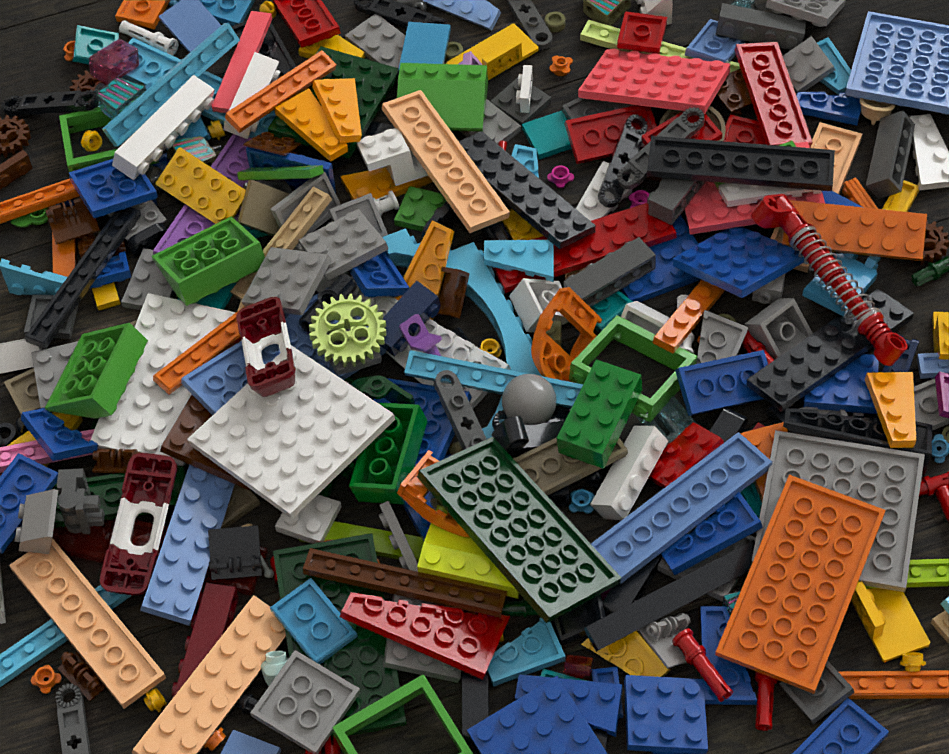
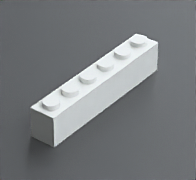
M193 75L115 151L112 166L132 180H135L140 174L144 175L153 161H158L166 148H171L179 135H184L192 122H197L205 109H210L214 103L213 94L215 89Z

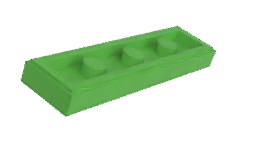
M323 165L258 167L237 172L238 180L306 179L324 173Z

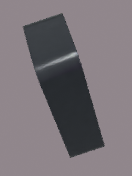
M514 416L502 421L492 432V437L497 440L512 458L518 457L556 438L565 421L524 425L522 417Z

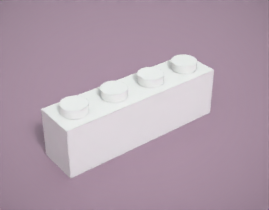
M254 52L229 110L277 80L280 75V71L277 70L279 61ZM225 119L223 130L248 139L251 131H256L259 120L239 133Z
M655 426L633 427L624 443L628 454L612 464L590 505L604 519L623 520L628 516L666 447L668 440Z

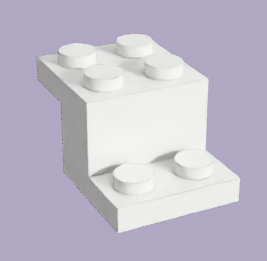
M397 128L388 129L373 136H366L360 142H356L368 170L372 171L386 166L395 186L428 176Z

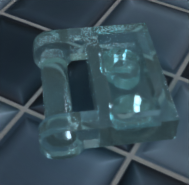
M674 395L657 414V417L671 432L670 435L667 436L654 419L648 422L636 416L646 426H655L668 440L667 445L675 440L686 427L693 422L696 423L691 416H688L687 411Z

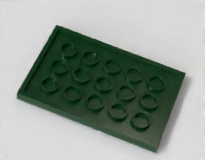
M320 46L317 53L323 50L337 64L334 71L320 80L355 78L362 139L398 79V68ZM311 85V86L308 87V88L311 90V92L313 93V95L315 96V98H316L317 101L319 102V100H318V98H317V96H316V94H315V92H314V89H313V87H312L313 85ZM277 115L268 127V132L273 133L274 137H290L295 140L294 142L314 148ZM356 142L347 143L348 152L341 156L350 159L357 147Z

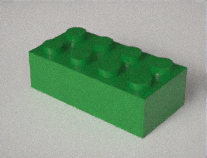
M596 359L557 436L558 453L604 469L642 391L641 374Z
M378 403L392 412L395 420L358 455L349 487L357 500L361 502L385 503L389 501L390 504H404L405 500L397 492L400 484L415 467L428 420L420 405Z

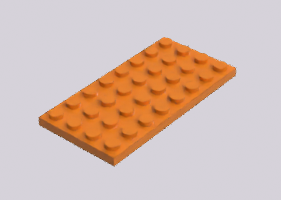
M789 475L715 655L815 694L886 510Z

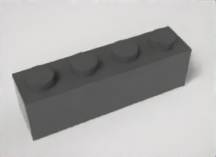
M722 3L716 35L754 43L778 42L779 48L792 50L803 42L806 20H796L788 16Z
M904 111L880 118L866 181L867 188L878 199L902 191L915 123Z
M662 178L656 191H652L648 196V214L673 225L706 181Z
M638 237L633 241L625 243L618 250L608 253L596 263L589 264L579 273L569 276L564 281V288L570 287L589 307H592L656 269V255Z

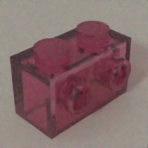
M119 38L89 57L90 75L106 84L111 83L113 80H118L139 66L138 48Z

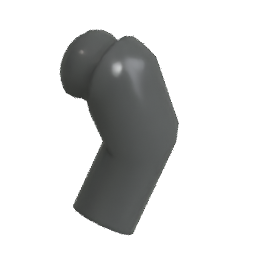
M397 0L399 3L422 11H426L427 8L423 0Z

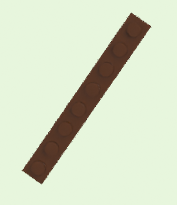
M312 548L309 549L303 566L304 575L499 618L502 616L507 598V591Z

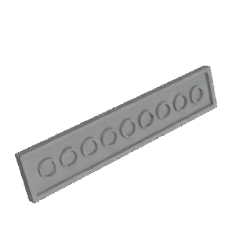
M374 14L345 35V39L364 51L365 57L369 60L399 68L405 35L381 16ZM486 99L483 133L497 144L501 140L508 142L521 132V125ZM481 131L460 132L466 137H469Z

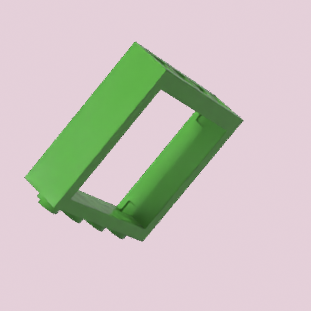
M128 100V102L120 103L118 106L128 107L135 100ZM105 105L90 111H78L59 116L69 172L114 158V153L117 149L74 158L70 133L106 126L113 120L111 117L115 118L114 116H117L107 109H113L118 113H121L122 109L118 107L114 109L113 106H108L109 108L105 109L104 107L107 106ZM153 161L151 164L159 163V161Z
M616 315L571 362L569 380L574 383L584 384L591 370V367L588 365L613 339L673 370L696 364L698 356L681 347H678L674 354L653 344L655 334ZM676 371L651 398L640 393L631 413L651 422L680 390Z
M424 674L332 727V734L344 754H358L348 736L424 693L460 751L459 754L473 753Z

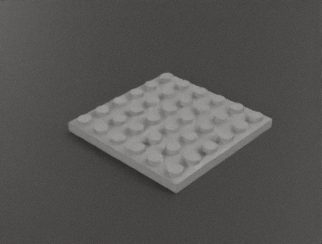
M775 430L770 457L772 465L768 468L759 518L763 528L758 530L756 534L751 565L789 475L886 510L858 582L862 581L865 586L905 592L925 454Z

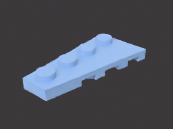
M423 0L429 6L490 31L493 30L501 14L500 10L487 0Z

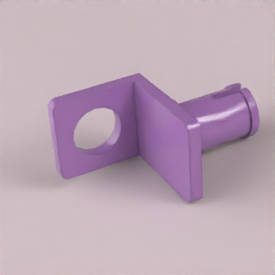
M419 314L413 315L399 325L411 349L441 356L436 344L442 340V337L429 333ZM412 323L419 325V332L416 336H410L408 328Z

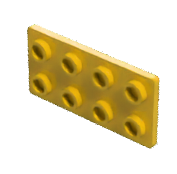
M511 24L447 61L446 64H459L463 61V54L471 51L482 65H487L488 80L538 52L539 49L519 27Z
M181 147L177 149L156 181L157 186L215 224L231 216L234 218L242 206L246 192L244 188Z
M862 581L858 582L851 602L883 662L899 658L903 653L915 652L930 646V640L904 592L882 588L866 589Z

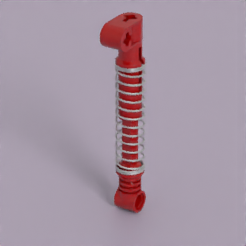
M786 195L764 196L751 214L753 221L763 228L781 227L789 237L788 242L794 250L800 251L798 256L805 258L804 263L810 264L809 270H814V276L821 278L819 283L826 285L825 291L833 289L830 297L839 296L835 303H844L841 311L849 310L846 318L855 317L851 324L855 325L856 331L865 335L874 346L876 359L886 366L894 365L908 347L906 341L899 334L892 332L888 328L887 324L883 321L884 316L879 308H875V303L869 301L868 294H863L864 289L858 287V282L853 280V275L847 273L848 269L842 266L841 260H837V255L832 253L831 247L826 246L827 242L821 239L820 233H816L817 229L804 220ZM846 275H850L851 280H847L845 278ZM855 282L856 287H852L851 283ZM861 289L862 293L858 294L856 290ZM863 295L867 297V301H863ZM868 302L872 303V308L867 306Z

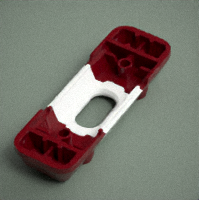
M270 297L242 308L237 313L236 319L243 346L247 381L250 388L262 397H268L291 388L295 384L296 368L281 300L278 297ZM278 344L281 354L280 358L274 362L264 364L262 350L269 345Z
M137 453L128 462L122 486L120 505L109 549L106 551L100 575V584L107 592L137 596L143 595L147 591L155 568V561L177 473V464L170 456ZM140 513H150L154 517V522L148 543L143 546L133 545L131 543V535L136 517Z

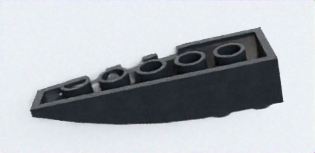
M786 408L783 427L795 434L925 454L922 477L925 476L932 454L931 424L915 421L916 443L914 447L890 448L878 414H876L875 418L864 417L863 413H853V416H841L838 411H830L824 415L819 414L817 410Z

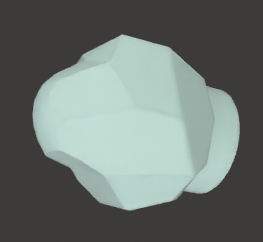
M271 651L265 654L266 661L261 664V671L268 686H270L288 660L284 651Z

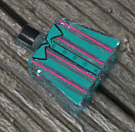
M115 78L107 85L99 83L95 88L100 110L112 120L146 91L145 86L122 78Z

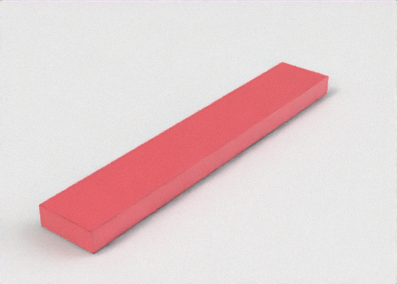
M251 11L240 41L236 46L216 94L214 103L211 106L213 112L226 113L229 111L254 52L259 53L272 21L271 13Z

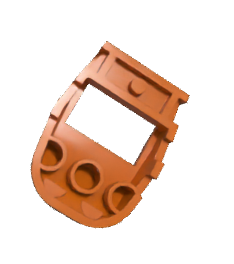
M570 287L560 288L540 315L531 347L533 362L543 377L572 382L569 380L571 362L597 336L593 331L596 323H601L602 318ZM556 312H560L580 332L570 355L546 333L553 324L552 318Z
M428 450L400 484L397 494L425 520L448 532L470 538L449 513L445 514L439 509L435 511L426 504L427 500L424 497L428 494L429 490L417 478L419 470L439 462V460L432 457L433 452Z

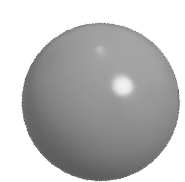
M522 374L512 379L505 387L502 395V407L507 418L520 416L523 419L524 425L546 423L555 411L556 394L552 385L545 378L536 374Z

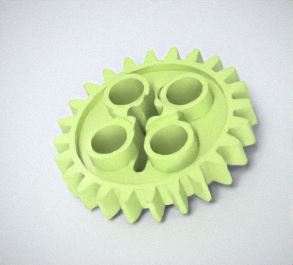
M351 293L348 299H344V296L340 294L338 301L330 297L331 304L323 301V310L316 308L317 316H311L313 324H309L310 340L313 341L312 347L317 349L318 356L325 354L326 362L333 358L334 366L339 361H343V367H346L348 362H351L356 367V360H360L365 364L366 356L373 359V351L380 352L379 345L385 344L384 336L387 335L385 329L386 320H382L383 312H378L377 304L370 307V299L363 303L361 295L356 300H353ZM355 316L363 317L359 320L353 319V317ZM332 320H338V321H339V322L336 323V324H331V323H329V322L332 321ZM358 337H366V338H367L366 340H363V341L357 340ZM335 341L343 342L340 345L333 344Z

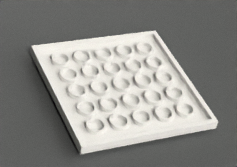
M291 345L296 368L294 386L268 397H262L253 391L247 383L187 440L193 448L293 519L395 420L392 412ZM281 354L275 357L271 362H274L277 359H279Z

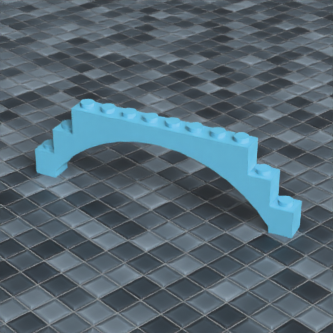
M406 228L382 237L389 248L386 250V253L394 265L408 268L420 243L416 242L413 235L409 236ZM474 242L454 250L450 249L446 267L470 273L465 295L484 312L495 328L503 346L506 363L511 367L510 370L542 376L532 359V339L529 334L524 333L520 317H515L511 301L505 299L501 283H496L492 267L484 265L483 251L481 249L478 250ZM502 397L495 414L503 410ZM495 414L488 426L482 428L486 439L492 437V432L494 431L492 420Z

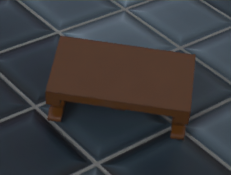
M442 267L441 272H444L445 276L439 299L441 306L437 314L460 319L470 273L460 269Z

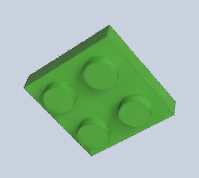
M409 186L394 219L395 225L422 232L425 224L434 215L435 210L438 207L441 208L446 199L441 193Z

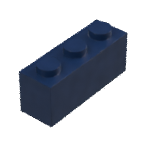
M416 281L383 317L382 320H386L385 329L387 335L384 336L385 344L380 346L394 357L399 352H403L407 348L408 343L399 325L415 314H419L425 325L430 317H435L440 310L441 305L438 296ZM417 323L410 324L408 328L410 336L418 334L419 325Z

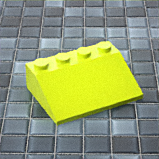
M437 505L435 511L439 509L445 514L448 513L443 506ZM432 523L430 524L417 565L418 572L507 591V596L518 598L519 592L471 538L453 534Z

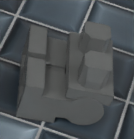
M84 469L58 470L57 490L59 496L57 502L66 529L71 533L82 532L83 534H90L91 526H104L105 514L104 510L100 509L99 495H91Z

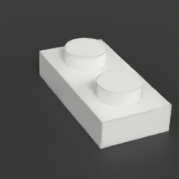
M524 65L523 74L518 76V87H521V90L516 92V103L520 104V113H529L533 83L532 65Z

